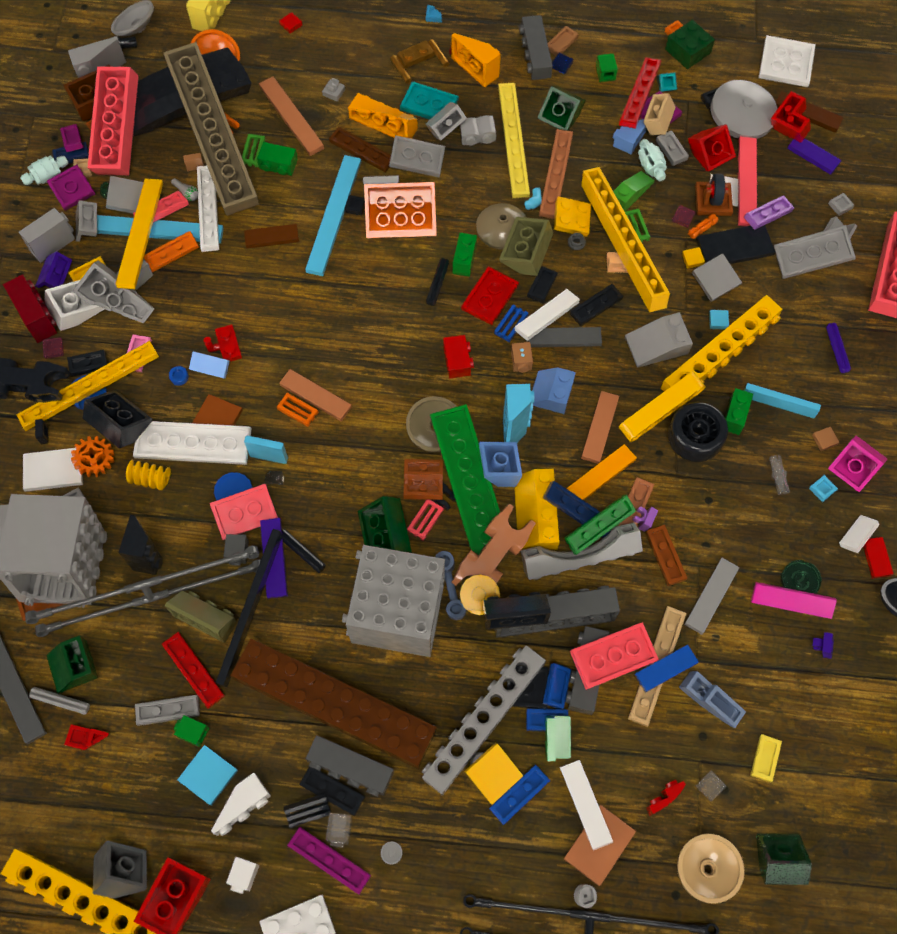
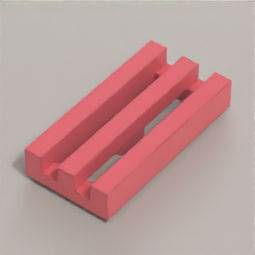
M426 500L407 528V532L424 541L444 511V508L431 500ZM431 505V509L429 510V512L427 513V515L425 516L417 530H415L414 527L416 526V524L418 523V521L420 520L428 506ZM435 509H438L424 532L420 533Z

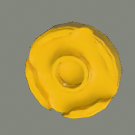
M481 574L473 575L466 579L459 593L460 602L463 607L476 615L484 614L483 600H487L488 597L492 596L500 598L499 587L495 581L489 576Z

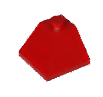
M727 124L703 130L688 138L692 154L706 171H711L736 157Z

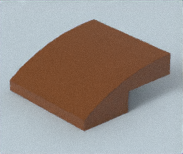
M405 459L404 499L443 500V460Z

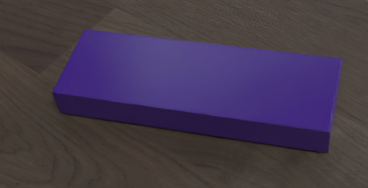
M805 138L801 143L793 139L787 148L830 175L841 162L839 158Z

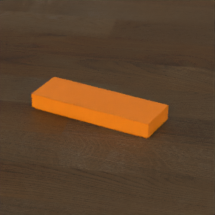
M188 231L145 254L144 259L149 264L151 271L154 272L198 249L199 246L191 231Z

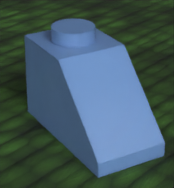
M644 119L639 120L636 129L625 126L616 129L613 135V139H615L613 146L632 154L647 131L643 122Z

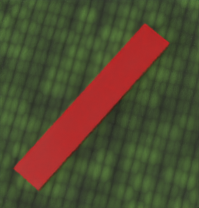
M645 57L620 118L619 126L636 129L662 60Z

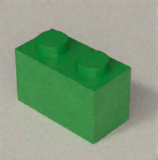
M263 142L257 156L259 169L292 176L298 157L294 148Z
M459 233L453 259V274L470 277L477 247V235Z
M737 388L734 389L725 414L728 432L740 435L745 426L753 393Z

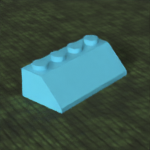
M506 384L503 410L504 442L518 443L526 434L527 427H530L534 403V391L530 390V384Z

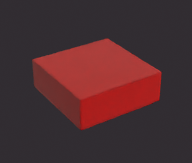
M292 12L279 20L280 25L290 34L302 26V21Z

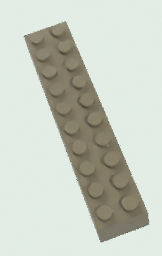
M197 42L164 52L168 68L226 216L259 205L256 192Z

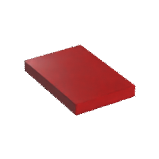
M488 266L462 304L461 310L493 325L519 286V282Z

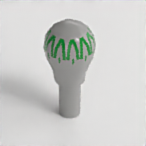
M176 178L172 179L171 184L177 187L188 201H195L198 198L196 187L183 184Z

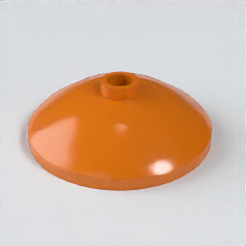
M204 30L199 32L191 41V43L197 42L201 55L229 48L237 60H240V51L237 43L231 36L222 31Z

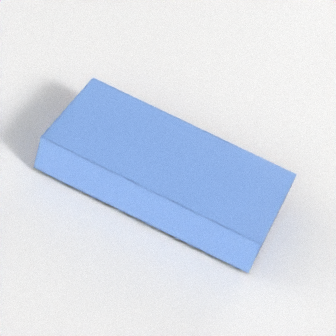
M193 351L189 370L226 378L230 360Z

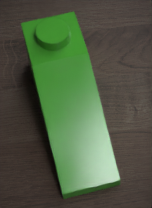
M642 171L623 181L613 191L624 212L655 181Z

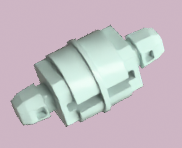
M647 139L641 140L638 154L642 167L647 174L655 177L658 181L664 180L666 177L664 171L667 166L663 153L658 146L650 143Z
M51 155L45 156L31 163L27 167L30 173L26 172L20 178L24 185H29L33 183L32 181H35L37 185L45 184L47 180L60 174L59 168L67 166L68 161L65 156H59L56 160Z

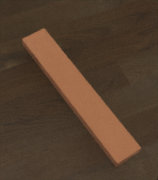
M271 77L259 83L260 89L308 155L311 156L323 150V143L276 79Z
M556 130L539 212L540 217L551 219L555 217V204L557 197H561L573 137L572 131Z

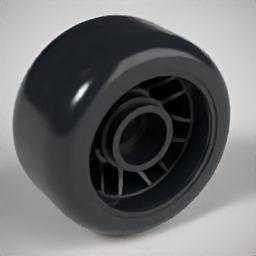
M692 402L679 408L668 428V440L672 449L683 459L692 462H703L715 457L721 451L728 436V424L722 412L715 406L704 402Z

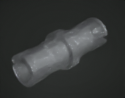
M774 455L769 458L773 472L771 476L775 480L777 494L784 495L790 492L786 479L787 471L784 470L781 455H777V458Z

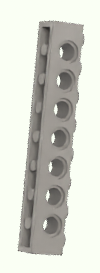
M527 645L523 650L519 648L512 657L515 659L512 664H506L500 672L501 678L498 681L494 680L487 690L490 692L485 698L481 696L475 703V711L472 714L468 713L463 718L462 723L464 725L459 731L455 729L449 736V744L446 747L441 746L435 756L438 758L433 764L429 762L423 769L422 773L424 775L422 779L442 796L545 665L546 660ZM518 665H523L527 668V672L519 674L515 668ZM511 681L515 687L512 690H506L503 687V683ZM493 697H498L501 699L502 704L495 707L491 705L490 700ZM481 713L487 714L489 717L488 722L480 723L477 719L478 715ZM467 730L475 731L476 737L473 740L465 738L464 733ZM455 746L463 749V754L459 757L451 754V750ZM441 763H447L450 766V770L448 773L442 774L438 771V766Z

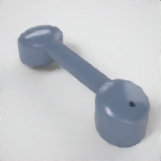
M441 551L435 557L445 559V582L450 598L446 612L451 619L460 620L466 615L467 610L458 600L455 585L451 583L453 579L451 572L454 570L455 561L450 552Z

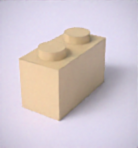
M669 93L653 94L643 121L650 135H666L676 108Z

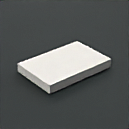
M70 448L23 454V490L26 492L83 485V474H80L79 469L75 470V463L71 461V458L74 457L71 451L76 449Z

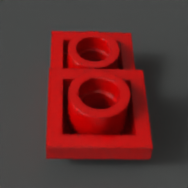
M677 780L665 784L666 789L661 791L664 800L660 796L649 801L651 805L646 808L649 816L673 802L684 789L685 782L678 783Z

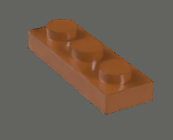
M662 525L647 530L646 536L667 586L686 581V573L666 526Z

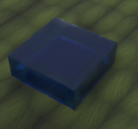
M558 53L552 62L553 69L566 74L573 64V59Z

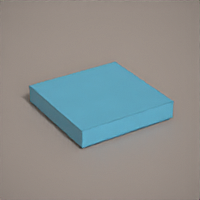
M248 435L245 437L244 443L250 457L287 464L288 456L282 442Z
M204 745L177 780L212 806L238 770Z

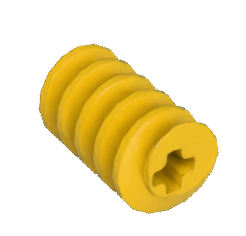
M131 460L126 469V480L129 484L135 483L138 486L142 484L143 487L149 486L152 489L163 490L170 479L171 469L167 467L165 472H163V466H159L158 470H156L155 464H152L149 469L147 462L141 467V461H137L136 465H134V460Z

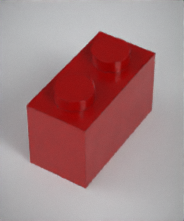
M465 335L443 338L449 379L471 376L474 362L473 357L469 358L468 353L471 352L470 341H466Z

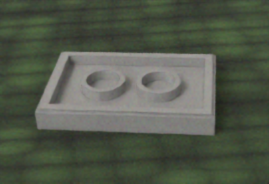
M395 135L389 167L440 177L445 146Z

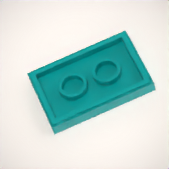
M412 81L400 105V110L430 120L450 102L457 104L459 96Z

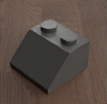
M106 841L94 855L93 894L114 899L145 891L147 889L146 850Z

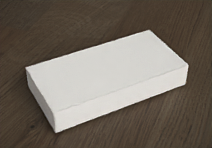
M860 515L839 542L840 546L859 553L878 528V521Z

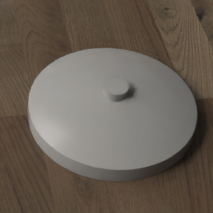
M733 80L721 85L715 92L710 106L711 114L718 126L727 124L730 136L738 139L740 136L758 139L768 134L773 128L771 117L777 111L776 102L771 94L760 85L746 80Z

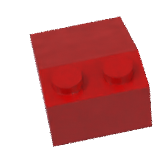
M167 857L133 922L156 934H179L200 901L211 879Z

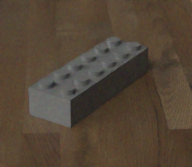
M601 586L597 590L592 591L585 588L578 590L577 593L569 594L568 591L557 593L556 596L546 594L551 609L548 624L495 629L496 638L614 622L620 612L615 587Z

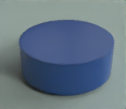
M176 366L169 372V378L174 385L180 386L188 381L189 375L184 367Z

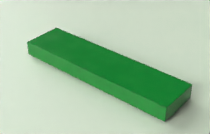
M623 495L564 539L573 554L577 555L635 513L636 509L628 496Z

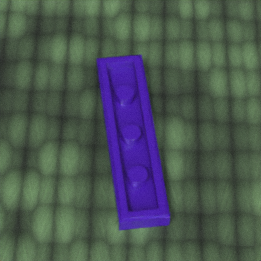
M280 518L260 520L263 553L271 531L276 529L282 533ZM283 539L280 542L266 581V595L268 599L288 596Z

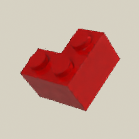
M791 91L771 117L772 129L801 143L811 130L810 119L802 115L806 110V98Z

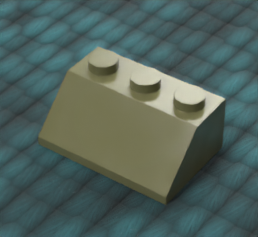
M516 217L501 253L500 262L520 274L538 276L553 236L549 220Z
M180 591L165 604V607L173 617L223 643L227 641L237 624L232 612L223 609V611L217 609V605L209 600L203 602L199 599L200 596L191 591L189 593Z

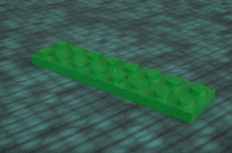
M467 404L430 414V419L470 550L479 555L491 539L490 536L484 533V530L492 519L500 513V509L491 482L484 478L479 442Z

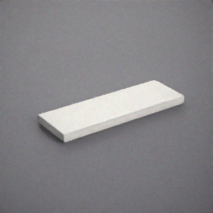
M152 421L135 441L133 457L138 459L247 465L248 451L244 440L247 435L251 436V427Z

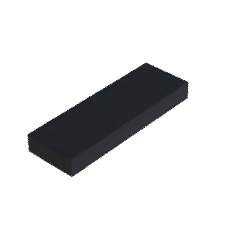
M612 283L572 309L570 315L581 327L621 301L624 296Z
M311 767L308 768L299 784L316 795L325 793L328 802L353 816L356 815L365 799V796Z

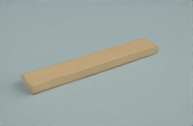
M669 606L666 607L653 644L659 660L674 652L686 616L685 612ZM662 684L646 693L642 686L639 685L628 717L629 720L648 727Z

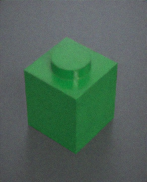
M614 53L597 55L596 71L599 82L616 80L618 68Z
M183 715L182 719H179L175 724L174 735L200 748L210 728Z

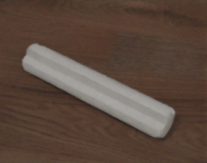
M33 687L29 694V697L84 715L88 713L90 705L86 702L37 687Z

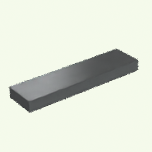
M601 327L545 328L528 340V342H530L531 347L601 346Z

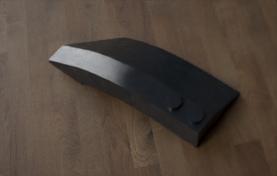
M229 48L202 55L220 102L249 93L252 83L245 68ZM168 67L138 81L133 137L154 131L155 128L186 115Z

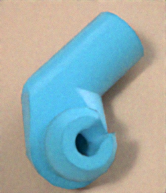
M534 188L532 190L533 197L525 201L524 206L527 210L535 209L541 205L540 188Z

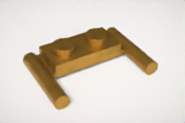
M433 39L428 42L427 40L398 52L397 56L393 55L391 57V61L406 83H410L412 80L406 72V68L435 55L444 67L449 65L448 60Z

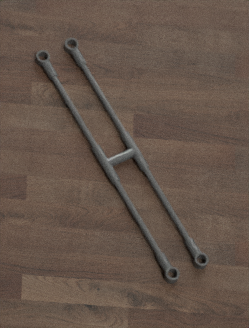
M249 546L245 551L232 554L230 557L162 577L157 576L126 585L121 589L53 609L28 611L25 613V620L27 624H35L39 619L52 616L54 613L125 592L127 594L142 590L145 595L135 598L131 602L63 622L58 621L48 625L38 624L35 627L36 636L44 637L49 632L62 629L70 624L131 606H140L167 598L180 591L232 576H241L251 572L256 573L261 560H255L250 565L240 567L238 570L171 590L166 589L153 593L150 589L151 586L160 584L162 581L223 563L235 562L246 558L255 559L259 556L257 546Z

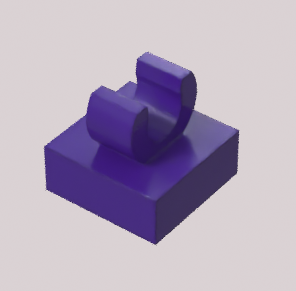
M824 632V640L813 638V650L822 651L823 658L832 659L833 633Z

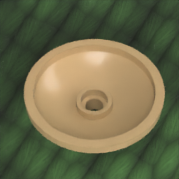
M702 834L689 840L679 854L677 868L680 881L686 891L697 900L705 903H721L729 900L739 891L744 879V864L737 848L727 839L715 834ZM705 865L711 868L709 874L704 871Z

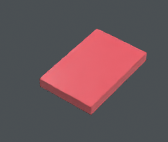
M266 484L210 503L222 540L226 539V534L239 535L261 527L260 520L278 518Z

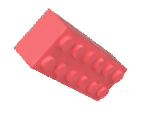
M97 67L87 167L96 175L129 176L138 75L131 67Z
M894 212L887 224L868 311L897 318V212Z

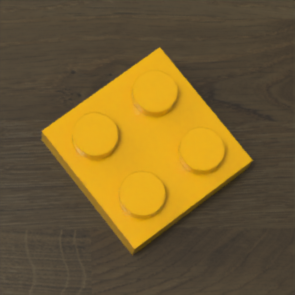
M558 196L555 204L554 230L571 234L580 233L587 237L590 229L591 204Z

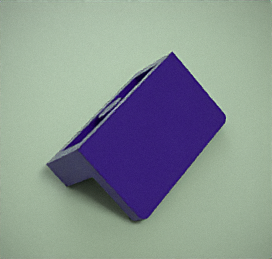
M57 251L47 256L35 286L40 288L46 285L49 288L63 285L72 260Z

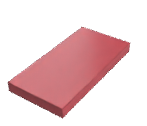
M643 622L570 650L586 690L659 661Z

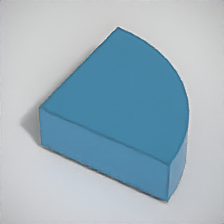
M427 5L426 21L442 23L441 12L436 10L434 6Z

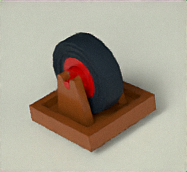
M713 174L711 182H696L697 215L715 214L716 216H732L731 183H725L724 174Z

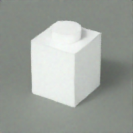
M236 857L226 884L232 885L230 890L243 894L244 890L250 891L259 865Z

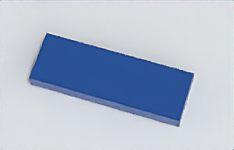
M686 645L637 672L635 676L646 693L699 662L690 647Z
M535 765L498 799L489 810L504 825L550 780Z

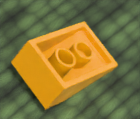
M456 33L452 34V59L484 87L499 77L501 54L496 48L482 41Z

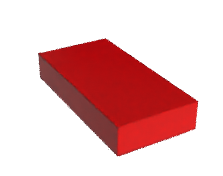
M884 538L868 539L863 548L872 579L892 576L894 573Z

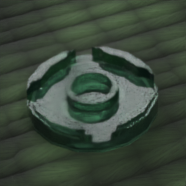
M804 560L792 561L786 565L781 573L783 588L816 594L821 587L822 577L820 572L810 562L807 563Z

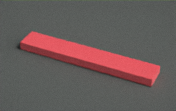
M740 136L738 139V226H750L744 216L746 213L757 208V138Z

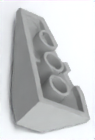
M94 262L73 292L89 304L100 306L108 311H113L144 323L155 308L135 290L117 288L116 280L118 275L102 262Z

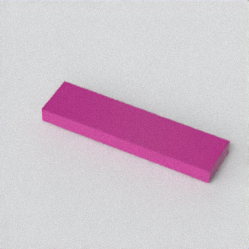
M755 582L751 598L752 603L832 619L837 602L836 598L758 582Z

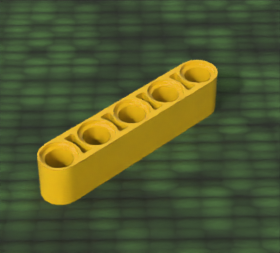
M691 372L622 422L619 429L629 442H633L701 393L706 386L694 372Z

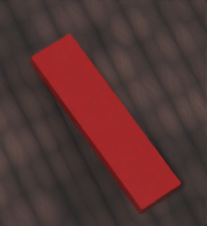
M179 632L162 643L164 649L208 709L225 697Z

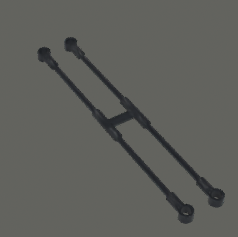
M472 894L466 895L463 900L467 908L497 907L585 920V934H594V921L608 923L614 921L688 930L690 933L709 934L708 928L713 926L715 929L714 934H719V928L714 923L707 925L679 924L613 916L610 913L586 910H563L492 901V899L477 898ZM468 897L474 899V904L471 906L466 904V898ZM464 927L460 931V934L466 929L471 934H489V932L472 930L469 927Z

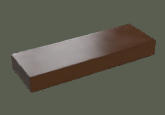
M297 224L244 230L247 249L299 242Z

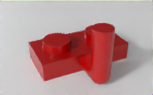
M232 324L215 329L218 343L213 344L210 337L204 338L208 352L221 350L223 359L230 360L229 362L242 359Z

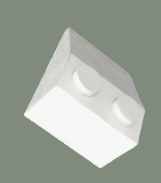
M80 280L45 290V305L60 331L78 326L105 309L87 303L73 292Z

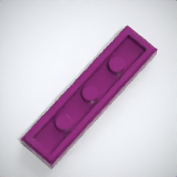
M301 827L298 828L287 845L358 895H360L371 877L369 873Z

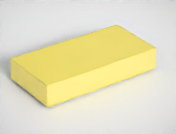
M763 734L760 735L750 776L770 783L773 782L782 741Z

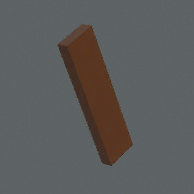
M781 91L776 100L777 109L788 96L787 93ZM806 102V110L802 114L809 118L811 123L834 133L837 132L844 118L809 102Z
M338 127L330 136V143L361 158V160L386 173L390 168V154Z

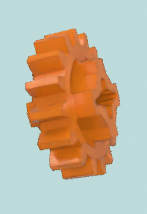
M90 436L87 438L88 441L80 439L81 445L75 444L76 450L71 451L72 456H74L71 458V461L75 463V470L79 469L81 475L86 472L88 477L92 473L96 477H98V472L106 474L105 468L111 469L110 463H114V457L112 456L115 454L111 450V444H106V439L99 441L98 436L94 440H91Z

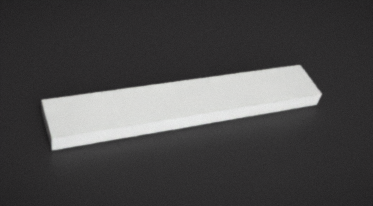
M197 166L200 248L202 252L219 250L216 189L207 166Z

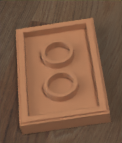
M602 805L599 808L613 843L593 850L585 829H583L564 857L565 861L598 886L602 884L636 833L634 829Z

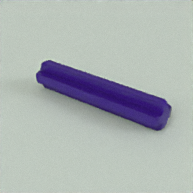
M835 322L829 323L826 329L841 373H848L851 370V366L838 326Z

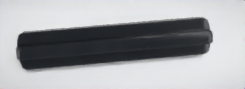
M441 258L439 260L426 299L427 305L434 306L436 304L449 265L448 259Z
M286 529L282 530L283 542L316 572L321 573L326 567L325 564Z

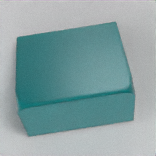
M675 72L659 74L657 76L660 92L677 90Z

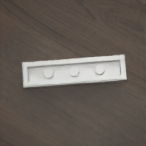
M566 289L516 325L515 331L528 341L579 304L580 299Z
M580 760L560 767L592 849L596 850L613 843Z

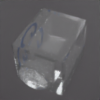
M329 813L326 841L331 842L330 846L343 847V844H349L352 824L351 815Z

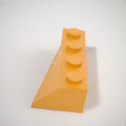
M360 93L355 96L348 107L350 119L393 138L397 135L412 139L418 130L417 118L403 113L396 108L387 106L383 102H378Z

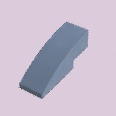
M690 671L679 686L684 693L700 706L732 728H736L746 713L717 685H712L698 671Z

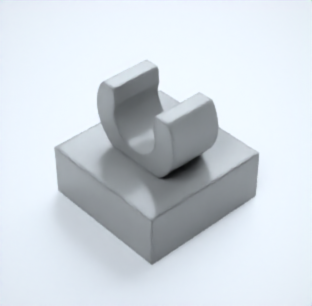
M332 78L323 89V96L338 102L345 91V85L339 83V80Z

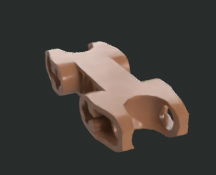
M509 503L492 519L484 530V533L490 536L491 539L479 555L472 550L467 553L459 564L451 583L456 586L466 576L481 574L489 576L497 584L503 575L502 572L496 569L497 565L508 550L515 556L527 543L536 523L530 520L522 529H513L509 525L508 518L514 506Z

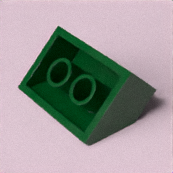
M382 496L358 510L364 545L412 553L400 498Z

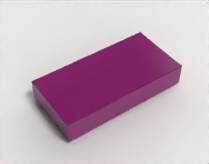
M77 124L60 128L66 152L83 148Z

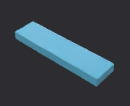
M747 383L744 391L753 393V401L810 418H815L820 411L821 405L750 383Z

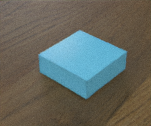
M710 310V329H726L729 326L728 310Z
M823 475L809 489L824 502L838 488Z

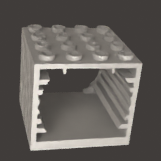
M11 494L0 538V579L19 602H25L24 604L28 606L30 604L33 606L34 603L70 604L96 596L95 583L96 579H99L100 576L99 563L103 560L104 553L102 547L103 543L107 540V532L103 529L102 524L99 522L97 515L93 512L86 498ZM92 602L82 605V608H84L85 605H91Z
M363 545L362 551L357 550L356 559H360L349 612L348 614H343L342 623H346V636L350 637V641L353 644L431 657L445 583V559Z

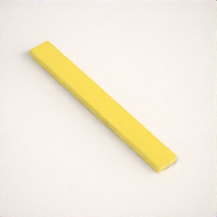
M515 83L498 84L512 198L530 197Z

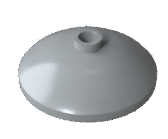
M149 0L139 1L121 12L111 26V31L114 35L129 36L144 31L153 15L154 6Z

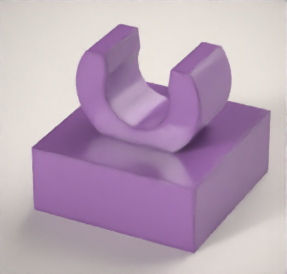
M643 507L637 508L636 511L641 513L642 518L634 516L632 519L634 522L640 523L638 528L644 532L651 528L658 510L653 507L648 510Z

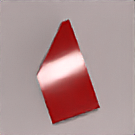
M71 724L64 746L87 750L107 738L109 733Z

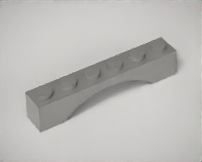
M634 522L617 526L601 541L585 548L577 555H574L572 551L557 552L541 546L521 550L524 572L529 580H537L543 576L557 575L567 570H577L583 566L596 565L607 560H616L622 556H632L643 551L641 533Z

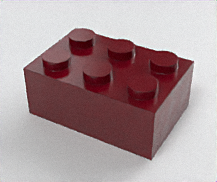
M22 274L3 284L25 326L37 343L57 334L54 328L57 324L31 279L26 280Z

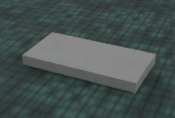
M846 225L774 245L783 279L855 260L856 258Z

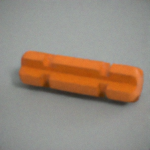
M711 214L708 218L695 225L696 227L691 228L688 235L695 239L699 236L698 234H702L718 222V217L715 214Z

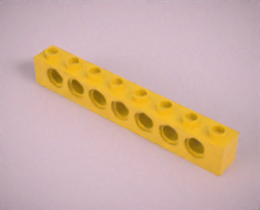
M768 295L764 296L663 381L661 389L665 392L691 372H694L704 384V380L707 377L709 379L717 373L719 367L724 368L730 362L732 356L737 357L743 351L745 345L750 346L758 334L760 336L768 330L770 324L775 325L781 317L779 315L783 309Z
M14 849L1 872L3 876L7 877L5 880L7 883L18 886V884L25 886V892L36 896L37 893L44 896V902L53 906L56 903L63 906L62 911L74 916L75 913L81 915V921L91 926L94 923L102 926L100 931L106 934H138L139 929L142 927L133 922L139 910L116 898L93 894V886L22 850ZM28 868H31L32 876L27 880L25 872ZM50 877L51 886L45 889L44 881ZM66 887H69L70 895L67 899H64L62 892ZM87 896L89 898V905L86 909H83L81 901ZM106 906L109 913L105 919H102L100 911ZM123 916H126L128 924L124 929H121L119 921ZM147 929V934H156Z

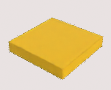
M494 743L464 771L491 805L523 777L497 743Z

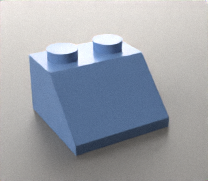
M558 367L538 371L532 390L534 391L533 406L564 414L576 372Z
M479 442L484 478L497 487H516L523 476L517 442Z

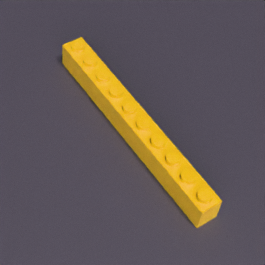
M600 167L584 170L581 186L649 313L667 308L670 293Z

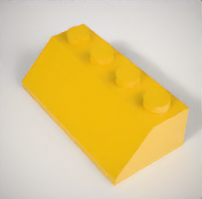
M534 469L523 473L519 483L514 487L517 530L522 529L530 520L536 523L527 543L521 550L537 546L548 550H557L559 545L557 507L543 499L550 482L555 481L554 469Z

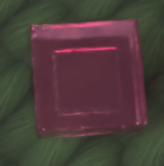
M679 205L672 222L688 228L696 211Z
M61 337L43 340V356L45 359L64 356L63 339Z

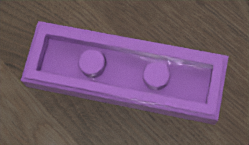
M783 195L746 213L744 218L756 230L792 212L794 207Z

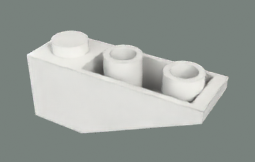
M255 773L235 786L211 830L214 835L223 836L232 830L231 826L234 823L246 820L250 816V811L256 807L260 809L268 803L267 799L271 795Z

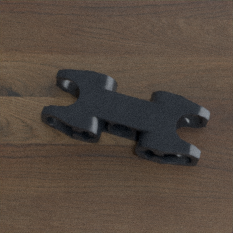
M0 358V399H7L9 391L24 392L25 397L34 402L46 403L62 399L63 394L51 386L55 381L69 377L70 371L66 367L46 361H37L34 369L18 368L19 364L16 361Z

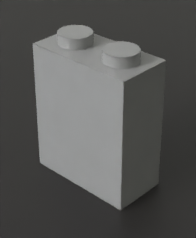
M55 208L19 231L29 251L40 263L46 260V257L59 251L75 240L72 234L74 230L68 223V218L63 212L59 213Z

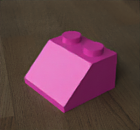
M856 435L828 469L856 491L860 492L883 466L887 458Z

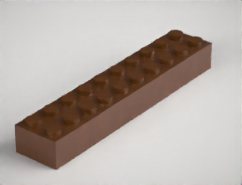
M250 639L231 674L235 681L416 769H419L437 731L436 726L253 639Z

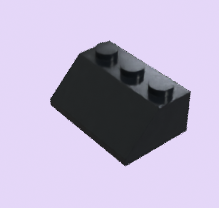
M117 390L84 400L82 418L119 449L134 443L152 422L151 417Z
M130 515L118 553L133 571L156 575L157 571L162 567V556L134 515Z
M539 592L529 593L528 596L522 597L519 594L509 595L508 598L501 599L498 596L488 597L487 600H483L486 630L548 624L551 614L546 594L541 595Z

